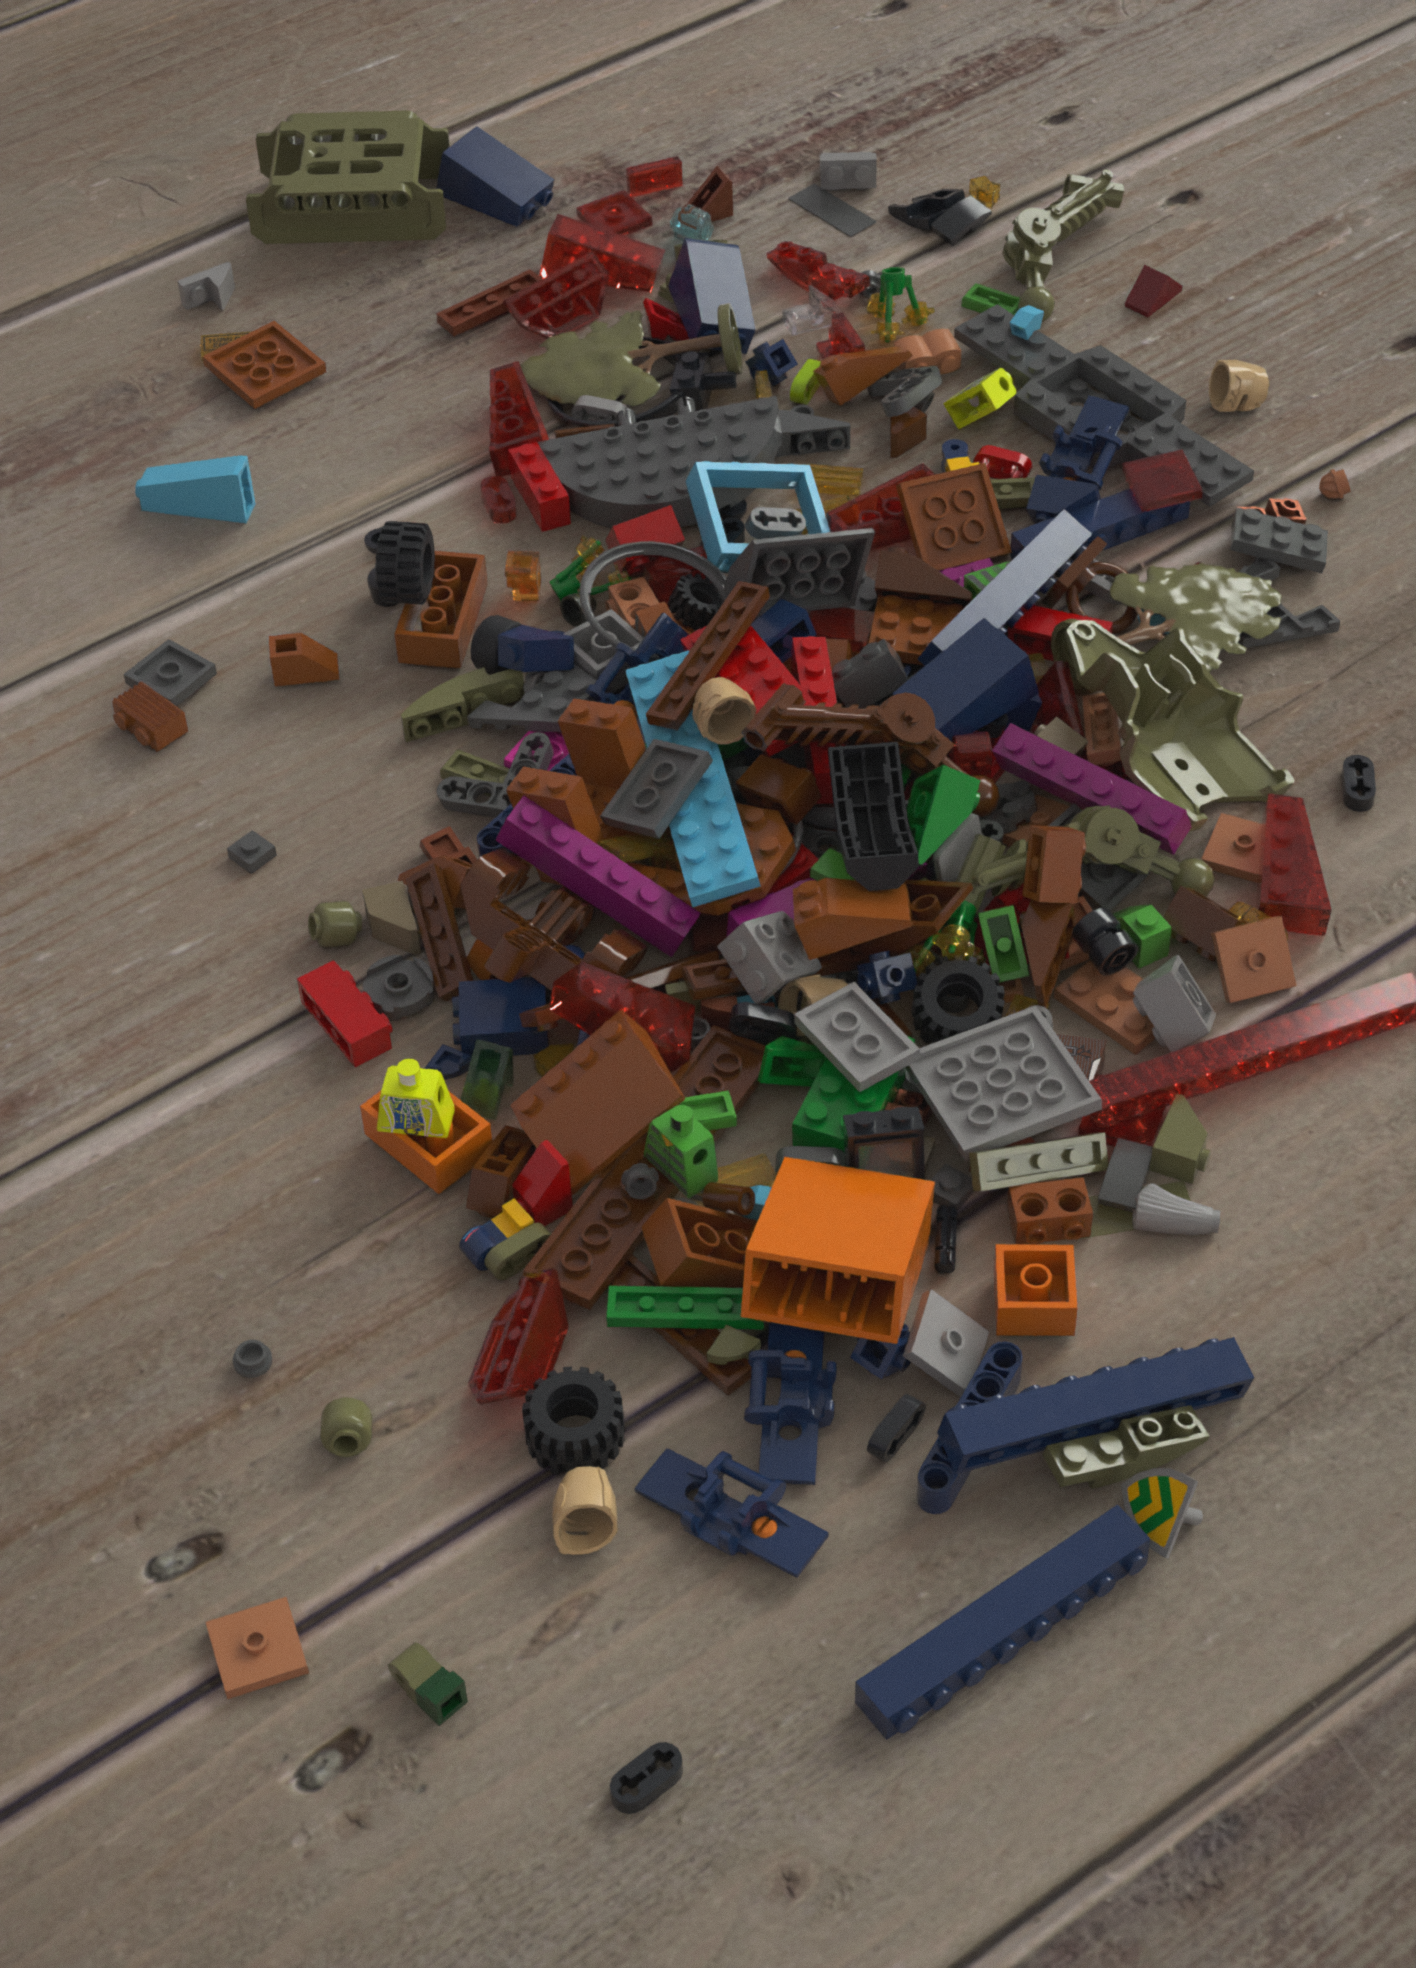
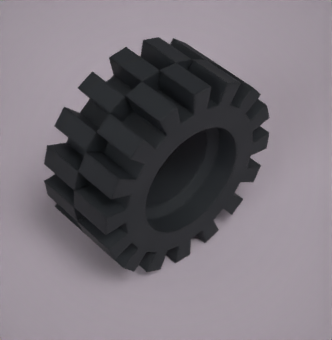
M689 573L686 576H681L669 597L668 605L670 606V612L676 613L674 617L677 620L683 619V625L687 627L688 624L693 625V630H698L699 627L702 629L710 623L721 607L722 601L716 587L710 582L708 577L702 579L701 574H695L693 577Z

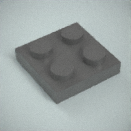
M168 639L124 674L125 683L132 688L134 685H138L140 681L144 682L175 706H178L214 677L217 671L214 663Z

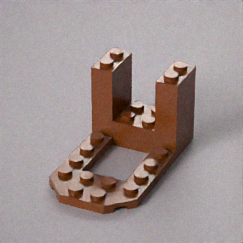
M574 698L557 721L577 776L522 767L506 789L513 809L524 795L622 860L640 834L607 826L602 821L600 815L642 757L646 747L633 708ZM736 803L761 887L696 907H692L682 872L630 862L625 863L698 912L719 916L732 911L731 905L749 898L752 903L765 898L795 853L796 847L778 810ZM536 868L542 882L562 885Z

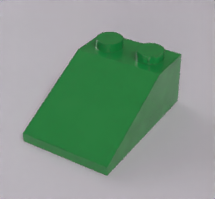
M945 765L914 780L906 811L909 827L918 851L919 866L923 865L976 809L980 800V793L977 791L981 780Z

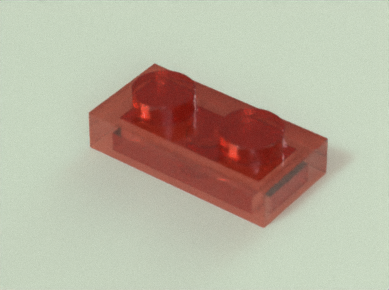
M676 156L626 168L628 194L630 197L683 186L682 162L680 158Z

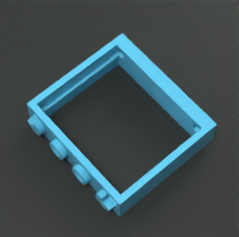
M695 462L685 481L707 559L723 573H728L731 565L749 543L727 542L712 487L795 489L802 514L806 520L808 534L830 532L810 465Z

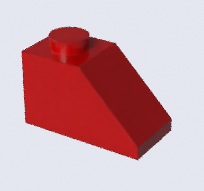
M548 1140L540 1143L512 1184L514 1199L531 1216L534 1223H541L544 1226L564 1216L573 1207L569 1163Z

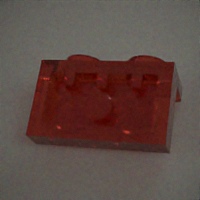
M843 312L832 315V327L828 330L830 339L816 343V349L823 359L831 355L865 351V344Z

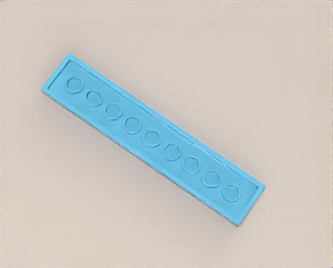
M688 650L650 663L641 664L625 671L647 748L653 739H658L708 751L713 759L669 824L692 907H696L761 887L718 744L701 735L697 724L693 720V709L678 731L651 725L647 721V711L689 653Z

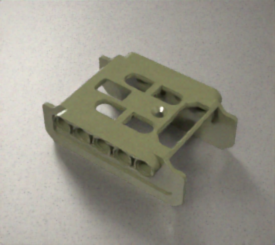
M407 110L291 114L287 117L286 121H281L271 133L256 134L260 172L269 178V186L262 193L247 194L246 206L251 234L264 244L435 240L446 230L443 191L441 189H426L418 183V179H438L442 153L450 147L449 132L446 128H432L421 120L416 113Z

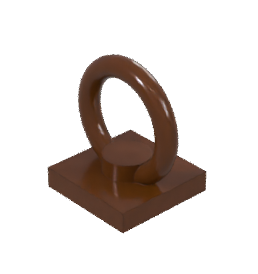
M1097 536L1058 578L1042 602L1052 609L1066 594V605L1069 613L1089 617L1081 608L1078 595L1096 575H1107L1115 579L1117 575L1128 572L1120 566L1109 562H1094L1107 545L1105 541ZM1127 607L1119 619L1112 621V634L1122 632L1135 621L1138 614L1134 607Z

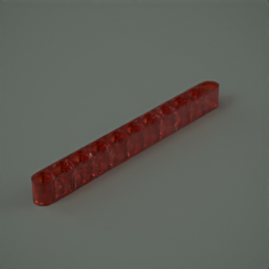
M1406 973L1094 1078L1089 1082L1102 1099V1109L1089 1114V1116L1098 1127H1109L1170 1106L1176 1094L1183 1095L1188 1100L1415 1022L1416 973Z

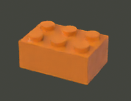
M379 1091L360 1106L365 1135L438 1194L470 1171L492 1143L490 1123L450 1091L455 1111L448 1138L377 1131L381 1091Z

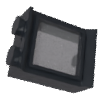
M897 1107L893 1110L860 1111L856 1114L843 1115L845 1167L925 1180V1129L918 1107Z

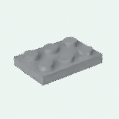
M855 982L794 1014V1024L859 1092L920 1059V1049Z

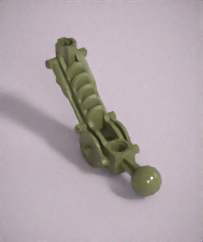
M1108 169L1103 170L1101 176L1097 179L1067 174L1062 191L1063 196L1045 209L1027 208L1022 210L1013 220V230L1005 237L1006 243L1002 252L1004 259L1015 269L1016 280L1027 286V290L1020 296L1018 308L1030 305L1044 311L1042 322L1053 314L1055 307L1053 295L1048 289L1044 288V281L1053 265L1052 248L1057 242L1063 241L1102 213L1106 206L1119 208L1122 203L1124 184L1110 182L1113 177L1112 171Z
M1110 805L1088 807L1076 814L1069 824L1063 826L1085 832L1086 852L1082 858L1083 864H1114L1133 874H1148V871H1151L1170 880L1175 894L1180 886L1194 889L1204 896H1208L1213 889L1215 878L1210 866L1197 858H1188L1178 862L1158 852L1161 842L1139 832L1134 818L1124 810L1110 808ZM976 834L955 881L971 883L973 886V890L964 900L972 903L978 911L987 889L992 888L993 897L1001 895L1007 888L1009 891L1018 889L1024 883L1029 840L1027 842L1025 839L1016 841L1006 854L1002 855L1006 846L992 838Z

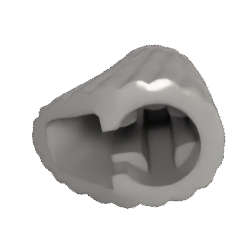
M1154 1183L1148 1184L1136 1194V1208L1133 1209L1132 1219L1133 1229L1178 1235H1200L1218 1232L1220 1210H1214L1212 1207L1173 1195Z

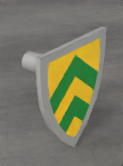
M1153 1468L1137 1473L1121 1484L1124 1507L1127 1515L1150 1538L1149 1548L1169 1559L1182 1523L1197 1526L1202 1522V1511L1189 1507L1198 1481L1173 1469Z

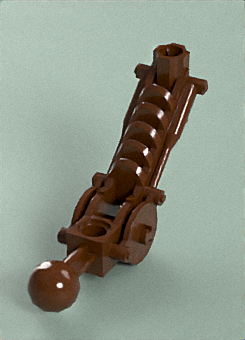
M783 683L741 732L745 742L750 747L762 750L763 752L773 740L785 741L784 745H791L795 741H801V746H807L811 742H819L817 747H824L827 743H835L834 747H841L844 744H851L853 746L898 742L900 763L904 764L918 777L942 765L967 774L946 756L955 744L935 728V716L932 708L921 697L906 692L891 696L880 706L869 705L865 709H857L859 706L857 704H852L849 708H841V703H836L832 707H824L825 702H820L816 706L804 705L806 701L802 696V692L796 686ZM972 775V777L981 780L977 791L980 793V800L972 813L982 818L995 811L1000 799L999 789L994 781L987 776Z

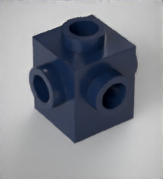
M784 339L771 346L767 341L754 348L752 350L754 356L745 361L751 376L757 381L759 387L768 382H771L772 386L777 385L788 378L785 372L798 365Z
M889 950L868 955L870 962L857 965L858 986L870 999L878 998L880 1004L900 1000V992L915 989V985H917L910 953L891 957Z
M904 1323L898 1344L857 1337V1344L850 1358L880 1379L898 1371H905L911 1364V1361L903 1356L910 1335L908 1326Z

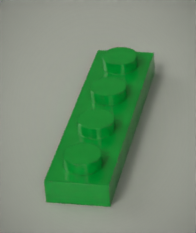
M609 1286L606 1316L607 1327L723 1329L725 1325H728L735 1329L764 1330V1321L741 1317L743 1288Z

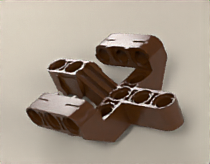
M505 847L480 856L461 883L471 935L493 949L484 966L492 975L505 982L511 983L529 974L559 996L604 988L630 974L638 966L648 950V946L623 929H613L610 935L605 933L592 952L587 951L583 959L560 944L565 936L574 939L576 934L582 935L593 920L596 909L595 906L565 886H562L557 891L552 890L541 900L535 912L536 916L531 922L501 903V899L521 890L529 879L527 874L531 868L530 864Z

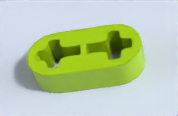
M809 358L802 366L791 385V402L803 405L809 403L820 387V383L813 371L820 367L821 361Z

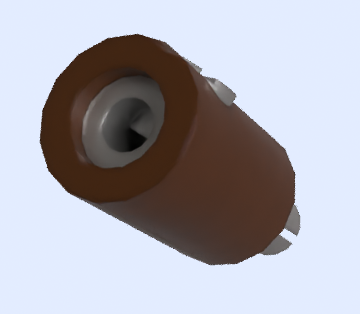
M709 1182L704 1190L689 1198L702 1201L706 1208L730 1214L734 1213L735 1215H748L755 1205V1193L750 1187Z

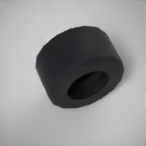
M492 615L483 620L476 629L471 643V660L477 669L484 667L489 674L509 670V668L498 666V634L522 624L499 615Z

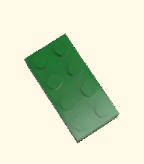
M908 1037L915 1044V1039ZM826 1057L792 1123V1146L832 1147L844 1152L843 1115L856 1114L860 1111H884L888 1102H894L899 1089H903L902 1084L905 1080L906 1068H902L859 1092ZM875 1145L858 1147L859 1169L864 1170Z

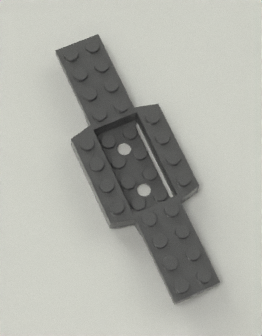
M998 304L954 328L955 339L999 368H1003L1017 380L1021 389L1015 394L1014 414L1053 441H1055L1053 432L1057 425L1062 426L1064 433L1070 435L1083 406L1070 405L1071 403L1081 402L1085 404L1089 395L1108 400L1107 396H1109L1119 404L1128 406L1130 411L1145 421H1139L1130 415L1128 410L1119 429L1126 431L1128 434L1116 435L1123 443L1121 448L1115 451L1108 467L1120 463H1144L1162 476L1171 473L1192 496L1209 507L1253 480V469L1181 423L1185 418L1186 400L1103 346L1100 345L1073 354L1038 330L1034 331L1028 340L1013 335L1009 322L1015 315ZM1087 383H1089L1102 393H1096L1095 391L1087 387ZM1100 452L1095 453L1090 462L1093 468L1101 454Z

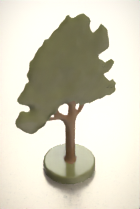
M731 303L721 304L718 306L717 314L719 334L660 345L643 340L644 332L641 320L643 314L639 310L632 313L626 312L618 317L620 321L608 328L605 322L594 321L589 325L592 332L588 333L585 338L579 339L575 332L569 331L549 337L542 344H539V347H544L547 352L539 356L529 357L520 366L522 375L518 377V380L539 391V395H545L546 398L558 401L560 404H575L578 398L583 395L614 401L625 395L626 397L622 400L623 404L639 406L652 398L660 390L661 384L656 381L654 376L650 375V371L654 361L666 356L722 347L727 370L736 372V375L742 374V352L735 314ZM639 346H647L645 348L639 349ZM650 356L647 361L639 366L632 364L633 359Z
M1202 563L1184 565L1179 570L1150 566L1147 569L1146 582H1139V575L1121 573L1115 577L1110 588L1111 598L1127 607H1134L1141 620L1140 625L1136 629L1118 636L1119 639L1130 646L1146 640L1161 641L1165 637L1162 636L1163 633L1182 627L1186 642L1205 663L1209 673L1212 669L1218 670L1223 662L1218 660L1222 649L1230 654H1245L1246 647L1238 643L1240 633L1245 632L1255 639H1262L1279 628L1280 620L1282 619L1280 617L1274 618L1268 615L1267 612L1272 607L1280 605L1282 595L1271 587L1273 583L1271 580L1236 572L1233 568L1226 569L1222 566L1205 565ZM1154 613L1160 614L1166 619L1162 624L1150 626L1151 616ZM1070 618L1055 625L1052 632L1051 650L1054 663L1060 677L1070 690L1080 696L1091 695L1095 692H1091L1077 681L1073 660L1064 634L1073 622L1078 621L1077 619Z

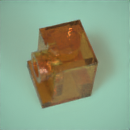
M508 551L505 577H507V588H512L514 601H539L542 583L539 552Z

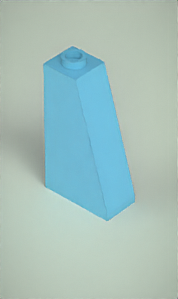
M243 455L147 467L142 478L138 479L135 487V494L140 500L142 511L247 523L256 504L248 457Z

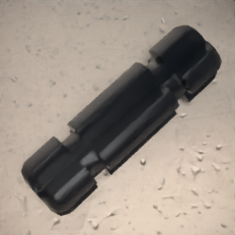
M941 1205L937 1208L934 1269L938 1273L946 1272L950 1274L955 1270L957 1209L952 1205Z

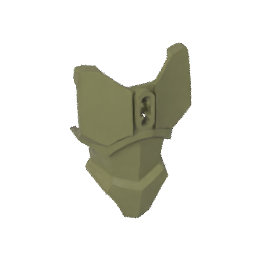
M1078 620L1073 622L1064 634L1073 660L1077 681L1091 692L1103 691L1122 722L1117 734L1124 741L1119 753L1125 774L1137 786L1185 809L1192 826L1190 831L1201 829L1208 820V817L1203 812L1200 813V810L1205 809L1210 804L1215 802L1241 801L1268 802L1286 793L1294 783V778L1287 769L1276 770L1240 732L1237 716L1243 702L1242 693L1231 692L1223 688L1206 669L1205 663L1186 642L1182 627L1171 631L1147 652L1135 649L1095 621Z

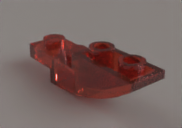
M784 241L766 253L767 259L788 279L811 294L829 302H834L842 296L852 298L870 286L869 275L828 263L826 253L814 250L812 247H804L791 241Z

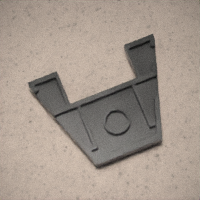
M1255 556L1254 562L1250 566L1245 565L1239 572L1252 577L1273 580L1279 577L1280 566L1274 561ZM1280 603L1278 607H1272L1267 612L1268 615L1274 618L1280 617L1282 619L1277 630L1262 639H1255L1242 632L1240 633L1238 643L1248 648L1339 631L1340 620L1323 605L1294 616Z
M575 663L574 668L571 670L542 671L546 673L543 679L530 691L526 692L523 698L510 708L485 700L467 718L470 727L478 729L482 728V724H495L496 729L508 730L512 725H521L525 727L526 731L561 732L557 720L574 698L596 702L587 694L586 689L590 684L594 685L597 680Z

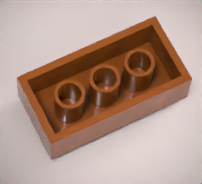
M435 551L434 576L430 594L423 605L404 604L394 633L398 663L461 669L488 585L485 555Z

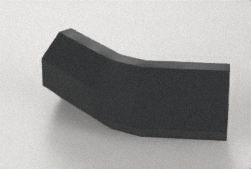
M898 742L828 747L836 829L846 872L869 891L898 889L919 867L918 851L907 817Z

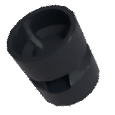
M1098 908L1091 911L1079 920L1073 928L1072 938L1084 953L1089 954L1091 963L1104 976L1115 974L1124 969L1137 955L1138 945L1127 931L1121 929L1120 922L1107 908Z

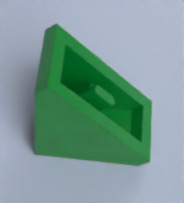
M781 1036L765 1046L758 1081L766 1084L811 1087L826 1056L816 1046Z

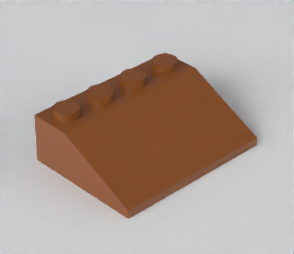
M620 1010L554 1068L550 1069L547 1074L526 1092L521 1094L510 1106L522 1129L536 1148H538L540 1143L548 1140L569 1163L571 1193L574 1195L648 1132L652 1120L682 1103L685 1097L648 1033Z

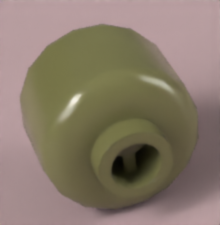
M347 901L320 903L315 907L314 912L308 916L310 937L324 948L349 946L355 941L357 932L362 930L361 914L358 911L355 912L352 905Z
M349 1397L335 1399L328 1403L321 1413L320 1439L323 1447L330 1453L341 1457L358 1455L366 1450L372 1439V1414L369 1407L363 1401Z

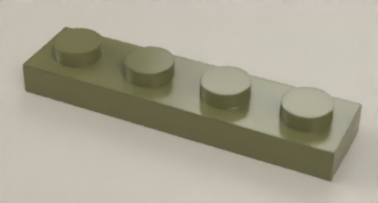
M1104 1132L969 1153L973 1191H986L1105 1171L1108 1168Z

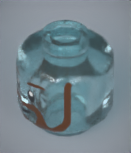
M691 204L677 208L670 222V228L673 229L674 237L683 242L685 238L708 241L714 230V226L711 225L710 214Z

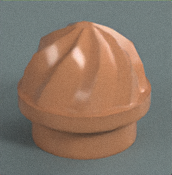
M1331 469L1329 473L1321 478L1319 490L1328 499L1338 498L1340 500L1343 498V495L1351 492L1344 469L1338 471Z

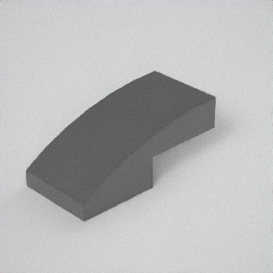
M1118 1138L1099 1193L1098 1204L1133 1212V1209L1136 1208V1194L1142 1190L1143 1184L1146 1183L1153 1147Z

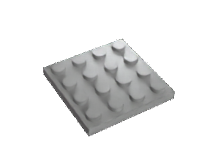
M1037 1006L919 1048L920 1059L905 1067L964 1161L970 1159L969 1153L1001 1148L1102 1109L1101 1097Z

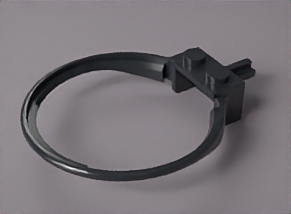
M643 337V340H648L657 345L671 343L658 338ZM639 346V349L645 348L647 346ZM690 351L663 357L675 366L669 389L672 395L652 409L637 414L636 423L675 414L677 412V400L683 398L684 406H687L685 397H690L694 400L696 411L707 409L712 390L734 389L737 387L736 372L712 373L708 352L697 353ZM546 398L551 411L558 418L569 424L588 427L614 423L615 427L618 426L617 420L586 421L570 417L564 413L558 401Z

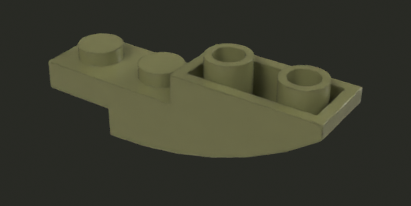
M483 667L455 677L430 690L413 702L401 714L405 742L468 725L467 715H470L485 700L501 705L521 700L525 694L522 671L509 669L488 675Z
M1188 1405L1121 1420L1118 1429L1115 1431L1047 1445L1043 1457L1060 1487L1088 1482L1091 1489L1123 1481L1137 1473L1162 1466L1207 1442L1209 1434L1192 1406Z

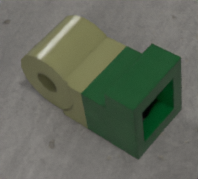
M417 1642L411 1644L388 1664L389 1672L406 1692V1695L438 1726L442 1725L468 1702L465 1681L453 1670L448 1672ZM451 1697L450 1702L441 1708V1705Z

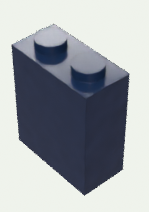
M522 977L511 983L500 979L459 982V996L452 997L453 1017L459 1018V1023L453 1024L454 1045H461L462 1052L472 1055L474 1058L549 1053L548 1030L538 1032L537 1027H522L519 1016L521 1012L547 1004L546 987L533 977Z

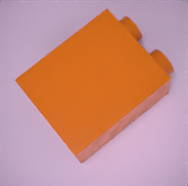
M784 1157L746 1248L741 1317L898 1344L929 1245L935 1181Z

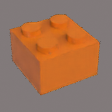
M995 1244L994 1295L996 1335L1075 1336L1077 1292L1074 1245Z

